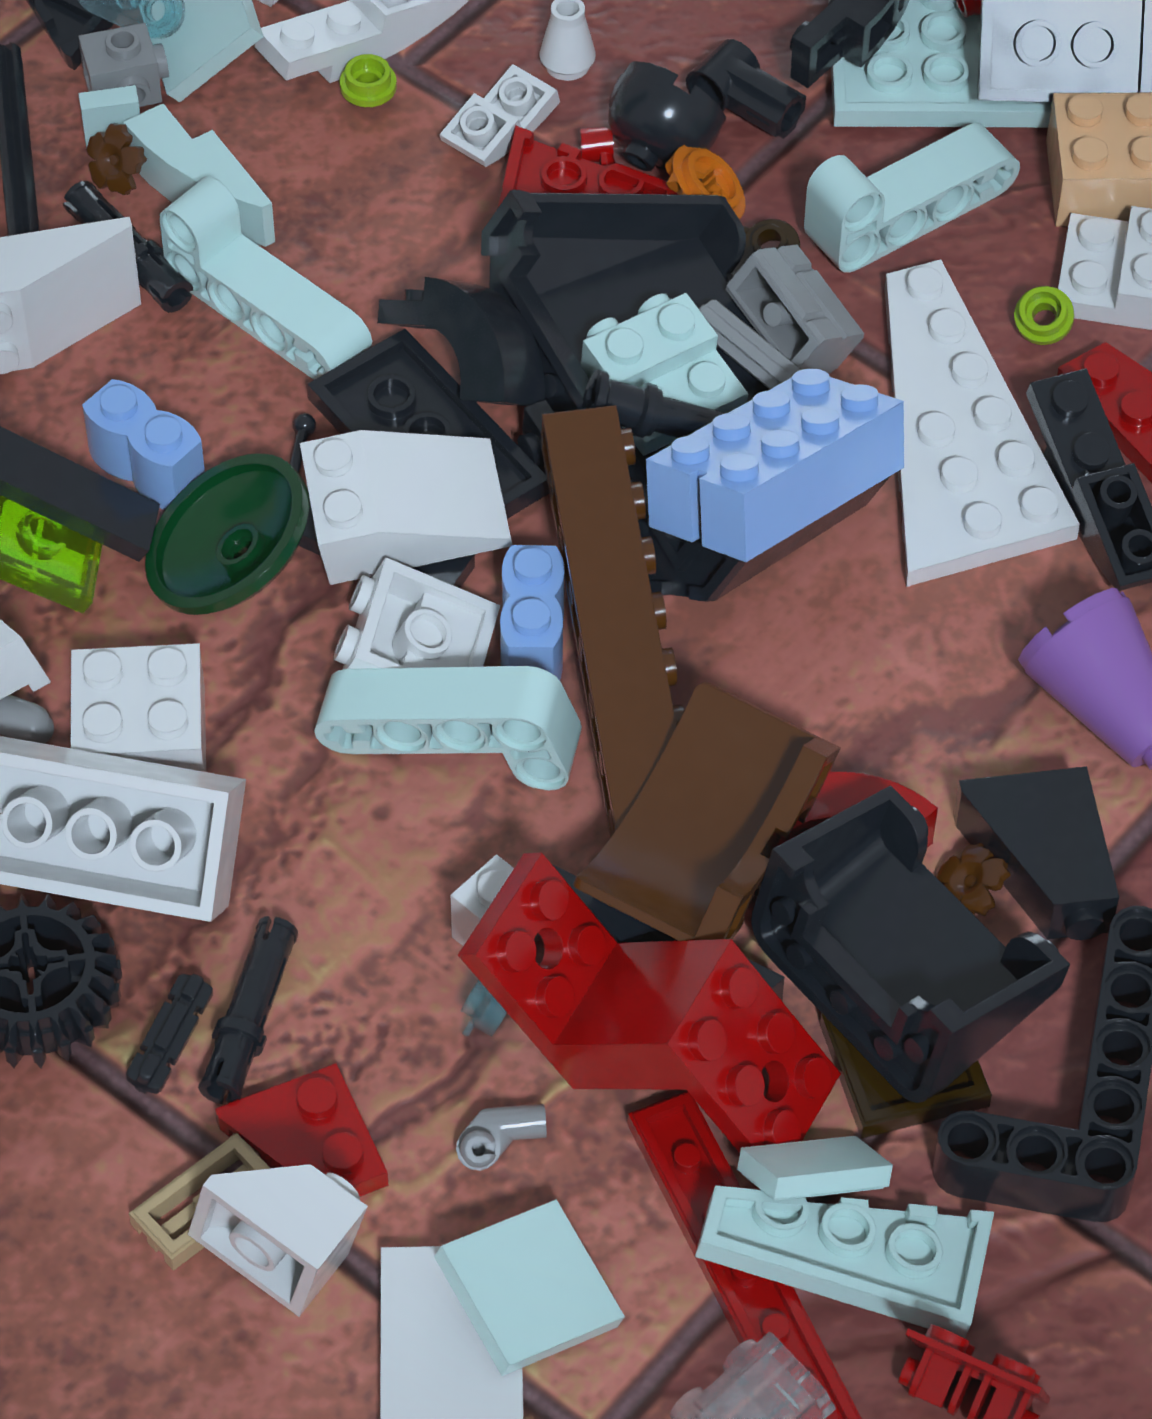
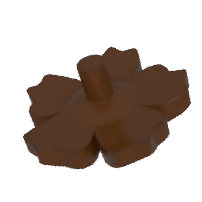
M110 124L106 132H97L95 136L90 137L87 146L88 155L95 160L91 161L88 165L92 181L99 189L108 187L111 192H118L122 195H129L131 190L136 189L132 174H139L141 166L147 161V158L144 156L143 147L130 146L133 137L127 131L126 124Z
M982 843L966 846L961 854V859L955 855L951 856L947 862L940 866L936 878L972 914L977 913L986 916L990 909L995 908V901L989 890H1001L1004 881L1011 874L1007 869L1008 864L1003 859L994 858V854Z

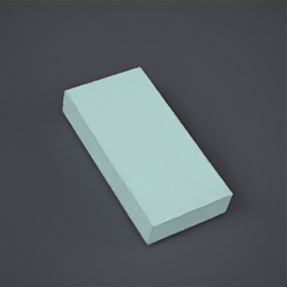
M857 1136L742 1147L737 1170L772 1200L780 1201L884 1189V1187H889L893 1164Z

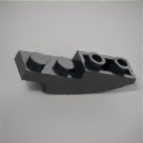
M830 0L827 7L811 22H803L794 32L790 41V50L792 51L790 78L809 88L842 57L862 67L894 31L907 8L909 0Z
M1087 368L1031 382L1026 395L1047 446L1043 455L1080 524L1078 535L1091 557L1108 581L1119 591L1152 583V506L1135 464L1126 465Z

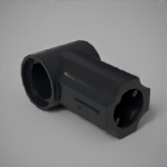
M727 39L687 74L685 80L689 94L696 85L705 91L720 106L722 111L727 108L774 137L780 136L783 139L796 128L797 122L805 110L806 96L761 70L754 53L742 42L735 39Z

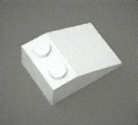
M130 217L0 237V374L33 368L141 305Z
M358 430L300 443L318 547L330 585L357 580L363 575L367 577L374 576L385 557L413 568L513 545L490 438Z

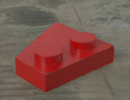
M337 1063L215 1108L216 1122L219 1129L228 1137L233 1133H237L247 1144L259 1152L260 1158L270 1168L311 1164L325 1175L327 1173H334L344 1178L357 1190L359 1196L389 1186L388 1172Z

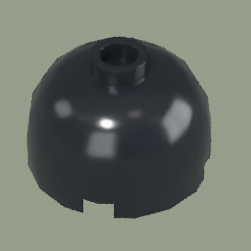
M633 61L618 78L609 99L608 123L617 142L625 148L622 156L633 166L644 171H652L654 166L666 169L665 164L673 156L672 154L683 145L709 150L718 138L720 130L726 121V116L720 106L696 85L690 95L673 85L678 74L648 62Z

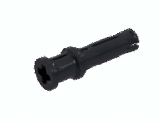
M595 370L592 374L582 402V409L616 405L620 426L631 428L633 436L639 438L651 436L654 432L676 438L685 437L708 425L715 417L726 414L680 400L663 397L662 390L658 389L655 384L644 383L642 387L612 380L609 378L608 372L602 370Z

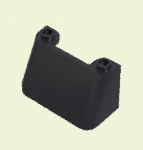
M890 785L773 848L753 908L751 924L759 946L771 961L899 1094L909 1101L920 1103L943 1091L1056 993L1062 986L1070 963L1060 954L1052 942L1029 931L1012 938L1005 947L922 864L928 845L927 822L921 812L911 806Z

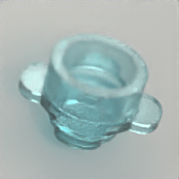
M479 980L475 983L460 1010L471 1017L462 1034L468 1037L475 1027L492 1037L507 1013Z

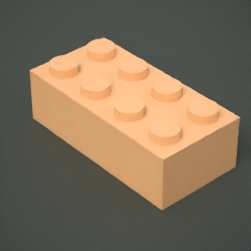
M1053 93L1046 144L1056 227H1068L1071 213L1129 221L1131 206L1152 209V93Z

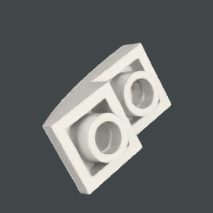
M512 64L484 98L475 93L469 98L439 134L441 141L487 167L510 152L515 125L534 131L560 103L558 92L555 88Z

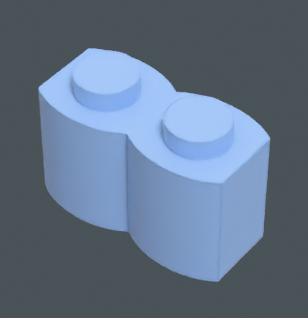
M112 379L82 404L88 448L94 462L114 477L133 481L140 495L160 504L161 509L166 510L187 485L205 472L202 441L195 428L175 414L156 410L150 397L136 386Z
M511 545L505 554L502 564L501 666L538 667L555 675L560 681L563 671L564 562L562 555L556 546Z

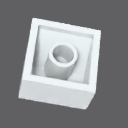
M311 1164L213 1174L202 1186L188 1235L300 1317L348 1256L368 1206L360 1201L357 1190L344 1178L334 1173H327L325 1175Z

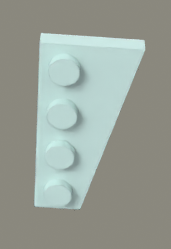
M715 1185L695 1257L925 1328L933 1324L965 1338L973 1319L994 1212L970 1209L967 1217L938 1214L937 1206L908 1204L906 1211L869 1208L868 1200L843 1197L840 1198L838 1204L807 1202L806 1198L774 1201L762 1190Z

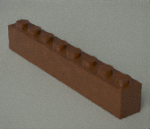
M616 405L542 414L541 430L543 461L559 551L564 562V579L610 838L645 786L685 710L683 704L672 705L669 686L677 685L675 655L672 647L662 648L659 630L666 629L667 627L665 602L661 591L651 592L648 574L656 573L654 544L651 536L641 537L638 520L646 518L644 491L641 482L631 483L628 466L635 465L636 462L634 438L631 428L621 429Z

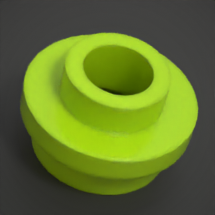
M363 54L354 57L347 63L345 70L340 76L341 94L348 102L360 107L380 106L388 102L394 96L397 89L396 75L388 62L382 57L373 54Z
M1050 286L1033 288L1027 291L1017 302L1014 312L1015 324L1022 337L1031 343L1038 345L1056 343L1062 340L1073 326L1074 309L1072 302L1064 292ZM1049 310L1056 317L1048 325H1039L1034 321L1035 315L1040 311Z

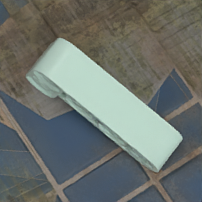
M981 123L969 124L868 177L845 155H837L824 161L809 179L806 193L804 230L842 272L851 273L996 198L1013 184L1020 171V162Z
M205 176L160 213L164 257L177 272L192 284L193 291L189 292L313 380L372 347L371 333L363 320L355 312L241 233L238 204L231 192L219 180Z
M538 667L343 669L331 675L314 733L322 745L330 750L345 754L503 753L510 769L519 781L532 788L550 791L564 787L569 780L582 726L562 683L555 675Z

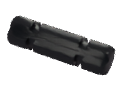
M181 974L177 977L168 994V999L172 1001L171 1004L166 1001L163 1003L140 1045V1050L144 1051V1054L142 1055L137 1052L126 1071V1080L134 1085L137 1091L144 1094L147 1092L158 1094L164 1088L172 1073V1068L168 1067V1064L176 1065L199 1022V1017L195 1015L196 1012L202 1015L213 996V988L204 982L203 977L197 974Z

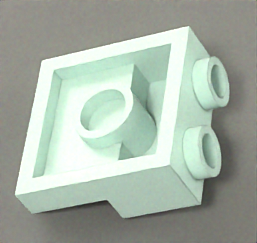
M687 293L671 300L666 294H657L642 304L637 316L622 323H618L612 317L603 319L589 330L586 339L583 340L581 366L589 379L595 370L606 371L612 380L642 387L644 383L655 384L658 389L662 390L663 397L724 413H729L747 403L748 392L716 350L718 335ZM654 432L651 436H645L644 438L633 436L634 444L643 456L678 439L658 432Z

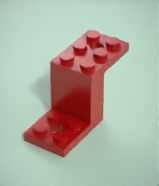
M542 852L524 853L458 954L459 958L573 1089L687 1090L739 1153L742 1147L802 1141L841 1075L732 939L617 943ZM537 933L540 934L544 942V957L540 965L535 960L536 944L534 938ZM764 1067L769 1075V1088L765 1096L763 1095L765 1082L761 1073Z

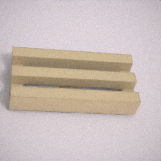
M237 1133L129 1213L130 1223L139 1234L143 1232L147 1236L148 1244L156 1252L160 1251L164 1255L165 1262L173 1271L205 1248L188 1235V1228L191 1226L200 1194L193 1198L191 1204L160 1226L156 1221L199 1190L211 1175L220 1174L239 1159L244 1164L234 1172L270 1169Z

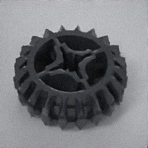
M21 894L16 904L17 908L6 911L0 905V1053L5 1052L6 1061L13 1068L16 1067L24 1055H32L34 1063L42 1069L47 1053L57 1051L61 1057L68 1061L72 1053L71 1043L76 1041L92 1047V1042L95 1039L93 1028L109 1029V1022L112 1019L110 1008L118 1007L121 998L119 984L122 978L120 960L116 959L115 943L109 933H102L101 924L97 921L95 915L82 918L81 911L77 908L74 901L57 911L56 902L49 894L39 907H30L29 901ZM34 967L36 979H33L34 993L29 995L27 983L30 982L29 968Z

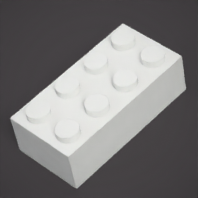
M0 736V884L212 922L229 906L246 779Z

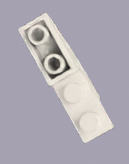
M349 0L262 27L261 30L264 37L256 42L254 47L285 80L318 71L329 83L340 80V76L345 70L347 63L354 57L363 54H373L386 59L430 33L455 14L469 0Z

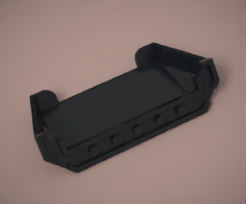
M510 190L482 230L481 256H490L489 288L509 300L520 312L531 329L543 364L545 400L554 413L582 409L585 390L590 379L581 366L583 340L586 339L589 330L596 323L606 318L612 317L618 323H622L637 316L642 304L657 294H666L671 300L687 293L698 309L711 300H717L755 330L726 291V285L733 278L731 273L744 255L746 234L742 223L725 197L718 195L529 193L521 190ZM716 347L717 352L748 392L747 402L752 400L756 394L769 390L721 349ZM672 443L645 456L641 454L635 445L636 462L635 465H629L628 470L631 483L641 482L644 491L646 518L638 520L641 537L651 536L654 544L656 573L648 574L651 592L661 591L663 595L689 597L690 600L716 601L866 506L890 476L748 562H744L702 546L700 506L701 538L694 542H689L649 527L646 459L667 448Z

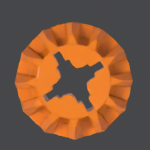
M685 145L679 147L672 154L673 156L665 164L667 173L670 176L667 185L671 190L675 191L678 195H718L725 197L737 217L740 219L743 216L746 206L743 189L735 172L721 157L706 148H694Z

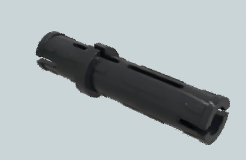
M89 181L76 183L64 196V199L68 202H64L63 207L81 224L124 217ZM132 225L139 286L144 288L164 311L172 313L182 309L192 297V294L189 292L193 291L192 284L168 263L164 257L163 248L157 242L148 241Z
M265 916L259 919L254 939L236 984L226 1015L218 1019L212 1032V1039H215L214 1049L198 1088L204 1097L217 1104H223L226 1090H229L226 1099L227 1103L241 1099L242 1089L253 1058L262 1053L267 1041L266 1035H263L264 1026L293 945L298 938L296 927L282 918L275 917L271 932L268 931L271 924L270 917Z

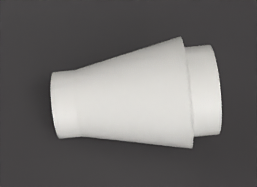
M554 0L551 4V16L539 56L547 72L559 80L571 81L583 77L595 61L596 52L585 17V5L581 0Z

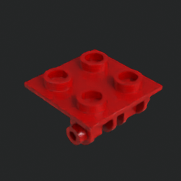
M933 1324L929 1325L925 1335L909 1328L906 1331L905 1335L918 1347L925 1350L921 1361L909 1357L899 1376L898 1383L909 1388L908 1396L917 1397L942 1409L959 1371L962 1374L947 1410V1413L953 1416L957 1413L972 1378L981 1381V1385L967 1419H978L992 1387H995L996 1390L983 1419H1039L1040 1415L1029 1411L1033 1399L1048 1404L1050 1401V1397L1044 1389L1037 1386L1041 1376L1036 1374V1370L999 1353H996L991 1365L972 1357L976 1347L970 1345L969 1340Z

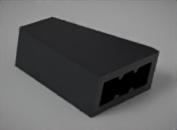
M1087 766L959 780L954 811L957 829L970 845L982 843L994 854V858L1003 859L1008 864L1007 869L1011 876L1004 881V887L1047 940L1067 937L1073 940H1088L1102 933H1109L1111 922L1116 915L1119 894Z

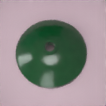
M256 453L224 461L193 480L170 503L154 529L150 550L146 554L145 559L146 577L153 593L172 610L189 615H202L235 607L266 588L290 562L305 531L309 513V494L300 474L282 458Z

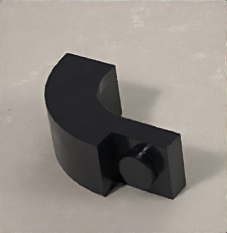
M425 277L424 290L405 289L404 300L379 299L377 323L416 329L438 330L447 338L455 351L459 363L461 379L459 400L511 406H530L545 400L543 364L534 335L520 312L509 300L499 293L478 284Z

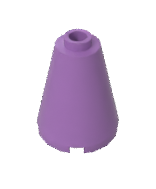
M1110 588L1088 597L1065 611L1063 614L1068 621L1058 628L1053 635L1047 627H1044L1024 647L1018 661L1031 679L1130 766L1138 767L1146 764L1152 770V651L1131 600L1126 597L1123 591L1120 593L1117 588Z

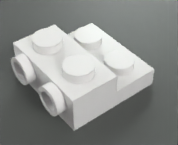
M1131 206L1129 221L1076 213L1070 214L1058 289L1064 292L1071 300L1075 319L1152 330V209Z
M385 557L372 578L365 575L360 578L349 604V610L359 614L356 627L350 625L345 627L336 646L333 660L344 664L343 669L483 667L500 605Z

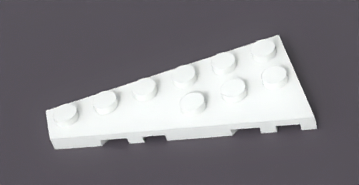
M942 260L887 273L885 300L888 342L891 350L892 392H894V398L904 401V468L898 471V481L902 503V536L905 544L906 587L1076 540L1080 524Z

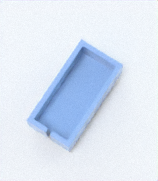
M799 370L788 380L768 391L756 394L747 403L729 413L715 417L708 425L688 436L674 440L670 446L646 459L649 527L689 542H694L701 538L700 506L702 546L748 562L904 468V401L878 393L876 388L869 385H854L829 377V374L824 370Z

